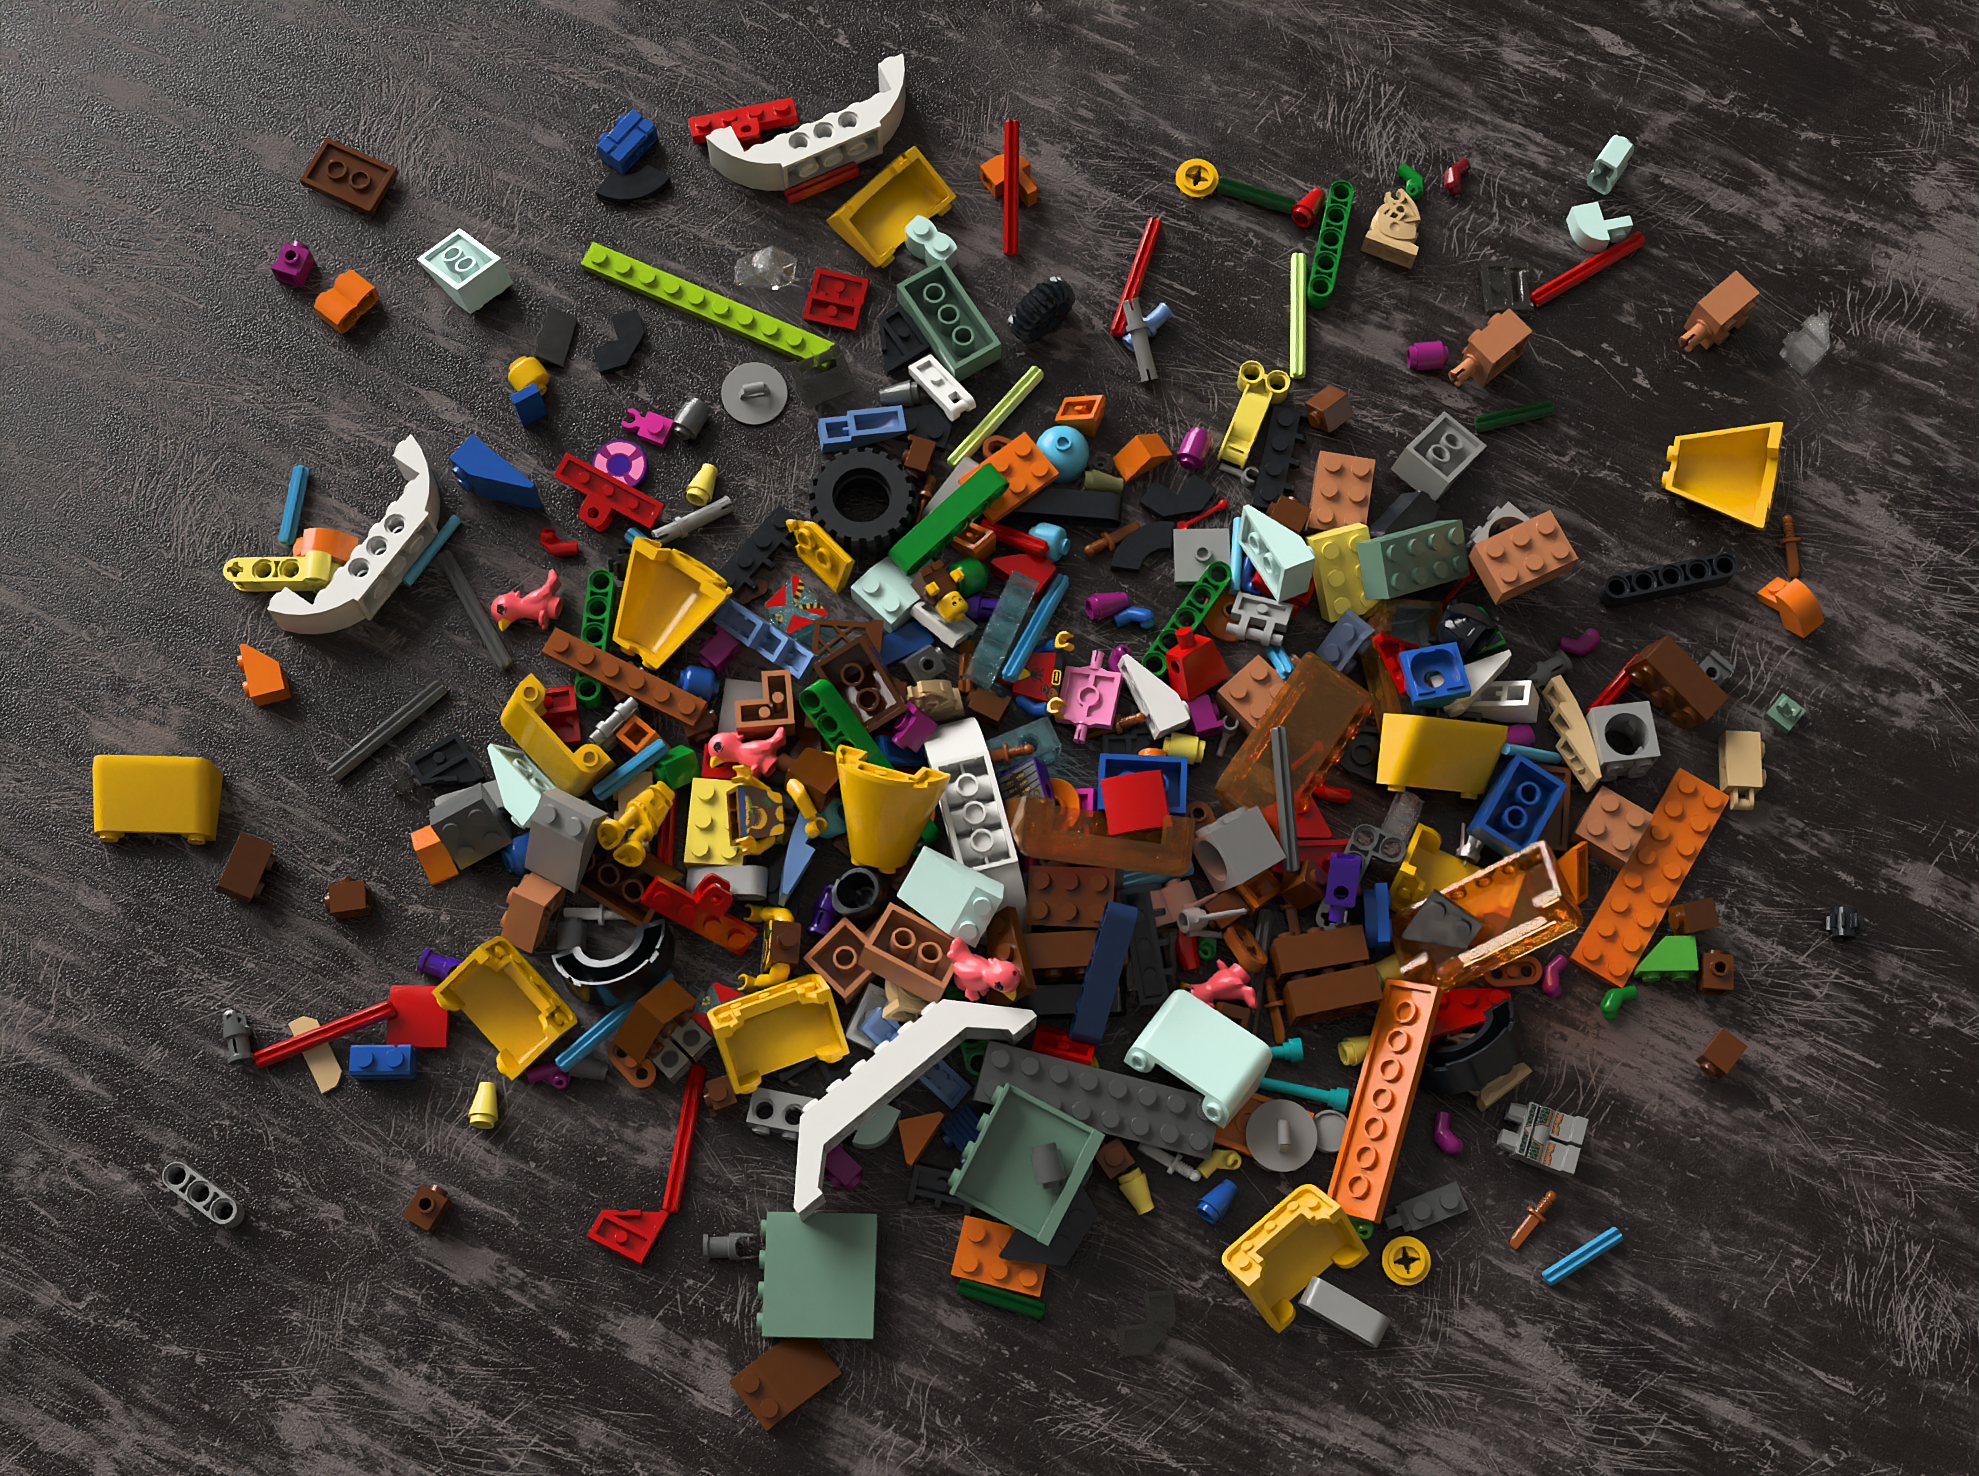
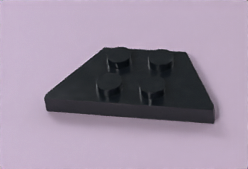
M1080 1183L1048 1246L1016 1228L999 1257L1007 1260L1066 1266L1099 1214L1082 1184Z

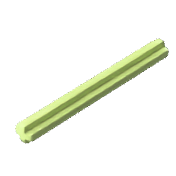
M1294 253L1291 258L1290 376L1293 379H1302L1306 374V255L1304 253Z
M1032 366L948 457L947 463L950 467L955 469L965 456L970 458L980 448L985 440L991 436L1043 379L1044 373L1037 366Z

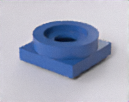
M1457 642L1399 652V661L1405 678V690L1411 698L1413 707L1442 708L1452 704L1457 699L1471 696V688ZM1429 672H1438L1443 676L1444 683L1439 687H1430L1425 683L1424 676Z
M1375 883L1373 889H1361L1360 924L1363 927L1367 948H1373V953H1385L1393 937L1392 919H1389L1391 899L1387 883Z

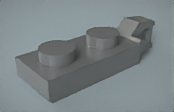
M1453 1182L1401 1202L1398 1206L1394 1207L1396 1214L1384 1218L1382 1222L1386 1232L1401 1226L1404 1233L1414 1232L1466 1212L1468 1207L1457 1182Z

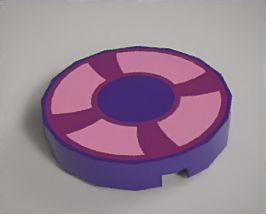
M623 439L612 440L602 445L595 452L591 463L597 469L633 488L644 482L648 472L647 459L642 449L635 443Z

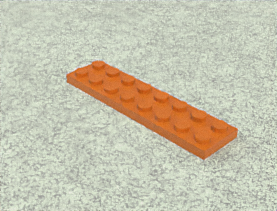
M1679 767L1652 813L1654 816L1633 853L1618 872L1570 956V962L1614 988L1624 987L1667 911V907L1671 904L1729 801V795Z
M1391 978L1386 979L1382 993L1384 999L1379 1004L1327 1196L1337 1202L1348 1216L1379 1224L1381 1222L1443 990L1439 987Z

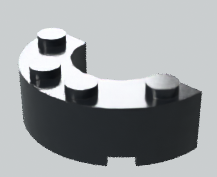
M665 918L636 927V937L631 946L624 953L612 959L602 961L590 959L583 954L580 946L551 955L565 986L574 997L591 1005L612 1007L645 996L663 979L674 959L675 939Z
M1506 997L1483 1011L1485 1015L1484 1025L1469 1040L1448 1047L1437 1046L1434 1043L1429 1044L1419 1079L1421 1086L1435 1094H1456L1470 1090L1480 1091L1491 1081L1510 1073L1513 1065L1524 1052L1528 1040L1527 1031L1511 999Z

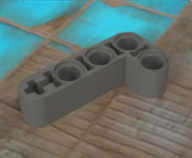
M1362 824L1353 831L1344 854L1361 856L1362 867L1359 872V886L1371 857L1386 864H1397L1404 858L1406 846L1399 837L1372 825ZM1369 831L1373 835V843L1369 846L1360 845L1357 841L1358 833ZM1396 843L1400 847V855L1396 858H1389L1384 853L1385 845ZM1325 897L1316 914V924L1318 927H1324V931L1336 929L1335 926L1340 924V922L1336 924L1330 923L1329 927L1324 925V919L1321 918L1322 913L1328 914L1330 911V904H1325Z

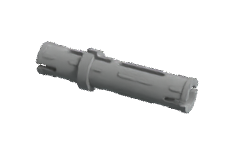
M1139 297L1131 299L1133 311L1131 310L1129 299L1122 301L1128 323L1126 330L1127 332L1130 331L1141 382L1149 380L1146 369L1149 370L1151 380L1157 379L1159 377L1145 329L1148 325L1147 321H1143Z
M726 495L682 518L677 516L673 518V522L652 530V537H656L657 539L654 541L660 542L662 545L678 537L685 538L689 532L734 512L733 505H728L732 502Z

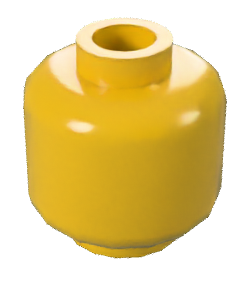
M522 356L510 365L508 380L517 392L534 383L541 395L547 391L546 385L549 382V373L536 358Z

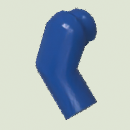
M1244 557L1240 590L1243 593L1257 596L1261 590L1251 584L1255 567L1249 557Z
M1131 606L1112 615V620L1117 628L1132 621L1140 622V626L1143 629H1149L1155 625L1153 612L1145 608Z

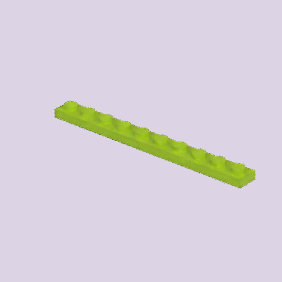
M592 242L581 262L582 269L825 372L838 350V344L595 242Z

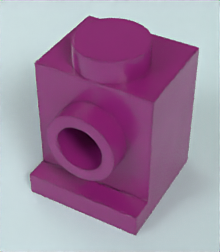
M294 241L292 245L288 243L283 244L275 264L272 263L270 268L277 281L303 288L315 260L308 246Z
M718 624L715 628V637H709L702 644L701 651L699 652L700 658L697 660V663L701 667L713 669L714 673L719 676L742 651L740 642Z
M1202 693L1191 701H1186L1190 709L1189 726L1193 736L1203 739L1222 734L1224 722L1223 720L1217 721L1220 719L1219 710L1216 703H1211L1209 695Z
M908 701L906 705L909 710L896 720L892 730L894 736L891 740L903 750L909 747L914 752H917L938 725L930 716Z
M839 1145L827 1154L825 1170L828 1173L825 1177L836 1188L842 1185L846 1190L854 1191L863 1181L861 1177L864 1173L863 1168Z

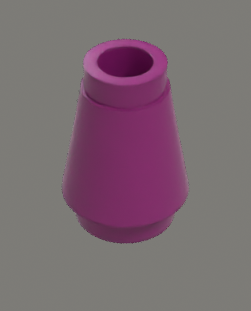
M1125 592L1093 593L1085 599V609L1090 620L1096 619L1100 621L1129 607L1128 597Z

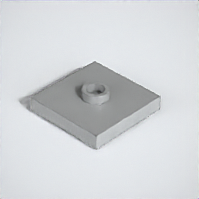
M1229 528L1173 529L1175 585H1195L1212 562L1223 561L1229 566L1231 565ZM1215 571L1211 573V578L1214 581L1222 582L1225 580L1221 572Z
M726 678L717 733L737 732L734 701L763 699L762 682ZM757 738L754 740H767L769 738Z

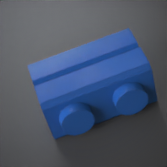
M634 109L627 115H621L617 119L613 130L609 134L604 133L598 140L597 150L600 159L609 166H612L621 175H624L658 139L657 128Z
M351 1045L349 1075L355 1080H416L418 1051L412 1045H398L397 1047L395 1045Z

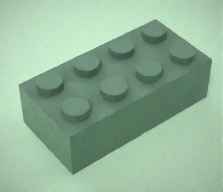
M944 259L896 285L897 301L929 342L931 351L940 364L958 382L1001 358V342Z
M1462 520L1435 521L1356 543L1365 599H1391L1470 575Z

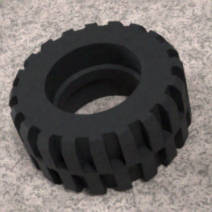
M857 448L849 449V454L843 456V453L840 452L834 455L832 463L827 460L821 465L822 473H815L812 479L813 485L809 489L811 520L818 524L852 559L854 555L860 556V561L868 560L870 555H875L877 559L884 557V551L888 549L890 551L910 529H913L916 514L915 486L912 484L911 475L908 470H903L902 463L897 459L890 461L888 453L881 451L878 455L874 453L872 448H865V452H857ZM868 486L884 493L889 499V507L883 515L873 521L854 522L846 519L837 511L836 504L839 498L852 488Z

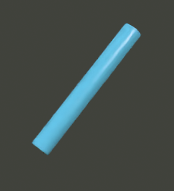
M454 514L450 517L402 578L406 585L412 586L462 522L460 518Z
M1241 517L1233 519L1230 565L1232 576L1229 581V594L1237 595L1240 592L1243 548L1238 542Z
M1504 743L1501 752L1505 755L1514 756L1519 753L1527 759L1558 764L1561 761V755L1556 752Z

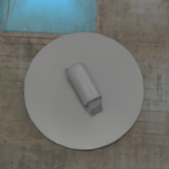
M758 362L745 363L733 369L725 378L721 390L722 402L726 411L739 422L750 425L764 424L776 418L783 410L787 401V386L781 374L773 367Z
M1283 1099L1268 1101L1260 1105L1251 1114L1247 1122L1245 1136L1248 1149L1253 1158L1267 1169L1277 1172L1296 1170L1308 1162L1317 1145L1315 1123L1310 1114L1295 1102Z

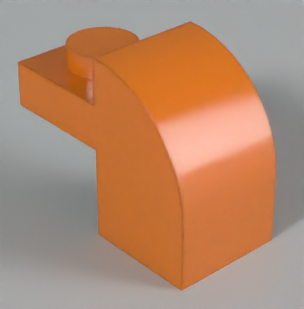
M1004 154L997 155L980 165V180L995 199L1004 194ZM1019 156V197L1027 207H1030L1037 202L1038 185L1033 177L1030 176V162Z
M304 529L303 537L295 539L293 557H305L308 551H323L332 556L331 562L338 563L344 567L349 561L352 551L358 546V538L333 529Z
M1776 577L1757 592L1760 602L1779 611L1783 628L1802 638H1805L1824 623L1818 600L1810 589L1796 578L1789 583Z

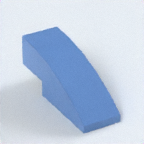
M902 405L847 411L846 416L820 418L818 422V434L822 453L877 443L904 434L907 431Z

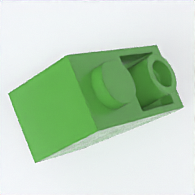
M1665 936L1632 971V977H1642L1644 982L1659 981L1660 977H1671L1672 981L1689 980L1699 970L1695 936Z

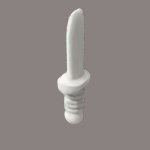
M600 904L599 908H564L563 913L564 917L598 920V925H604L605 920H627L613 910L606 909V906Z
M1141 1143L1137 1147V1150L1168 1167L1167 1173L1171 1175L1176 1170V1172L1181 1173L1186 1178L1189 1177L1194 1182L1201 1178L1198 1170H1194L1193 1167L1188 1166V1164L1182 1161L1180 1162L1183 1156L1179 1153L1174 1157L1157 1147Z

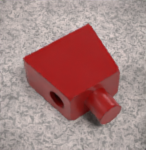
M1182 627L1175 632L1178 645L1168 650L1165 655L1170 686L1178 693L1180 698L1191 701L1231 674L1211 638L1198 634L1194 635L1191 627Z

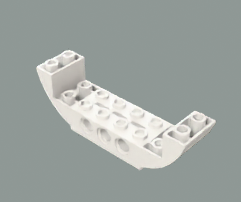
M903 54L888 57L878 64L880 92L872 96V98L861 103H853L837 113H829L816 122L803 124L797 130L790 133L779 134L773 140L764 144H756L745 152L731 126L714 130L710 135L706 136L711 165L723 176L738 184L753 189L779 191L851 161L859 164L882 154L883 146L894 135L904 113L906 93Z
M411 434L405 441L403 440L397 445L393 455L403 477L409 481L404 488V493L397 502L394 501L389 505L386 515L380 523H376L371 527L366 540L362 545L354 548L349 561L344 567L336 570L327 588L318 592L313 605L287 587H284L281 592L276 593L272 597L267 610L282 630L298 634H323L350 627L365 618L370 621L439 533L436 528L440 513L438 485L422 449Z
M974 717L938 725L924 742L922 748L930 769L951 774L950 781L939 800V805L953 858L955 861L1004 884L1003 900L996 912L1006 906L1016 907L1022 934H1032L1031 926L1026 925L1027 900L1016 850L989 751L987 750L978 722ZM987 928L977 944L987 945Z

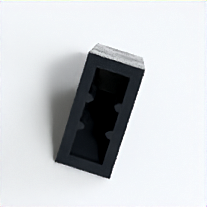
M1417 490L1412 493L1401 494L1369 528L1370 539L1434 522L1440 505L1432 500L1430 495L1424 491Z

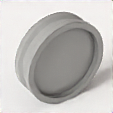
M1324 1110L1314 1116L1313 1121L1317 1130V1150L1323 1153L1339 1152L1348 1120L1342 1113L1335 1110Z

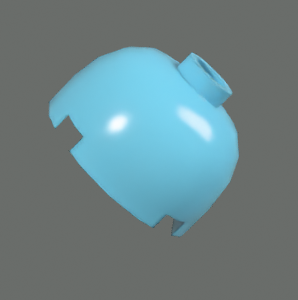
M1055 426L1046 430L1038 439L1036 446L1059 472V477L1054 482L1068 483L1082 475V472L1089 463V446L1084 435L1078 430L1069 426Z

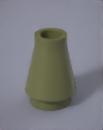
M1091 469V471L1085 470L1082 476L1081 490L1111 492L1121 495L1123 478H1117L1095 469Z

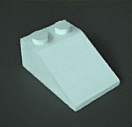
M460 228L417 258L419 264L455 303L469 314L482 308L485 303L504 292L507 287L513 284L501 258Z
M1250 505L1243 506L1238 542L1276 601L1279 603L1308 592L1313 565L1316 559L1313 549L1305 544L1301 536Z
M887 556L871 567L851 586L852 600L874 620H883L884 629L891 633L900 629L912 617L909 614L912 607L923 600L910 585L918 571L907 577ZM931 559L921 569L930 566L934 561Z
M490 744L487 749L504 807L512 815L511 820L517 826L523 829L526 827L530 828L541 794L558 787L524 751Z
M924 846L897 893V897L948 935L954 938L960 937L966 944L975 948L1003 900L1004 884Z

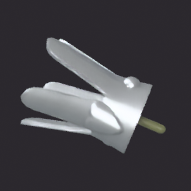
M1462 823L1460 847L1456 850V858L1464 860L1463 867L1465 868L1467 862L1471 864L1478 863L1480 859L1479 853L1484 844L1473 836H1469L1466 833L1465 824Z

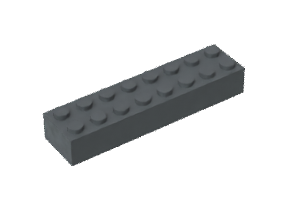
M990 1040L986 1041L972 1096L973 1101L994 1106L995 1104L990 1102L997 1086L999 1085L1004 1088L1007 1082L1103 1134L1200 1159H1210L1217 1124L1209 1120L1203 1112L1202 1103L1205 1098L1204 1095Z

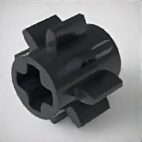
M631 547L616 549L614 554L611 555L612 559H608L609 572L614 573V576H617L619 581H625Z
M1836 907L1834 908V913L1826 916V930L1832 931L1834 939L1855 940L1857 934H1860V931H1864V917L1858 916L1856 908Z

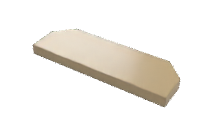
M305 1016L288 1023L294 1037L320 1027L318 1020ZM329 1042L302 1052L322 1094L338 1087L343 1071Z

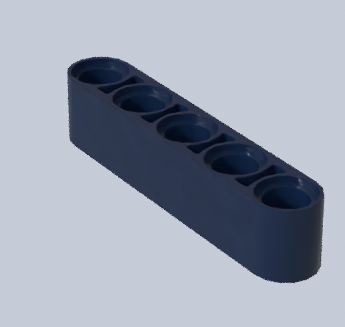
M1107 900L1072 1018L1069 1039L1095 1046L1100 1045L1136 923L1137 907Z

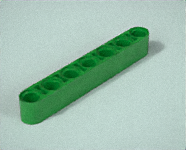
M825 679L817 680L801 692L799 703L835 754L838 746L842 744L867 751V763L895 770L829 681ZM931 818L912 852L914 856H919L924 846L931 848L939 839V830Z

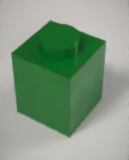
M683 745L670 749L668 754L653 764L652 773L655 781H663L671 790L692 782L693 778L701 777L695 751Z

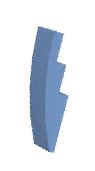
M728 598L721 605L712 620L771 662L785 670L790 669V673L801 681L806 682L814 669L813 664L820 659V657L731 598Z
M801 812L798 815L786 849L780 877L778 904L783 907L810 865L816 850L808 845L812 838L807 836L805 825L809 823V820L804 819Z
M879 1006L874 1009L858 1028L876 1046H879L885 1040L889 1042L899 1036L897 1031L902 1027L895 1020L882 1018L883 1009ZM940 1060L916 1080L951 1110L957 1106L972 1088L943 1060Z

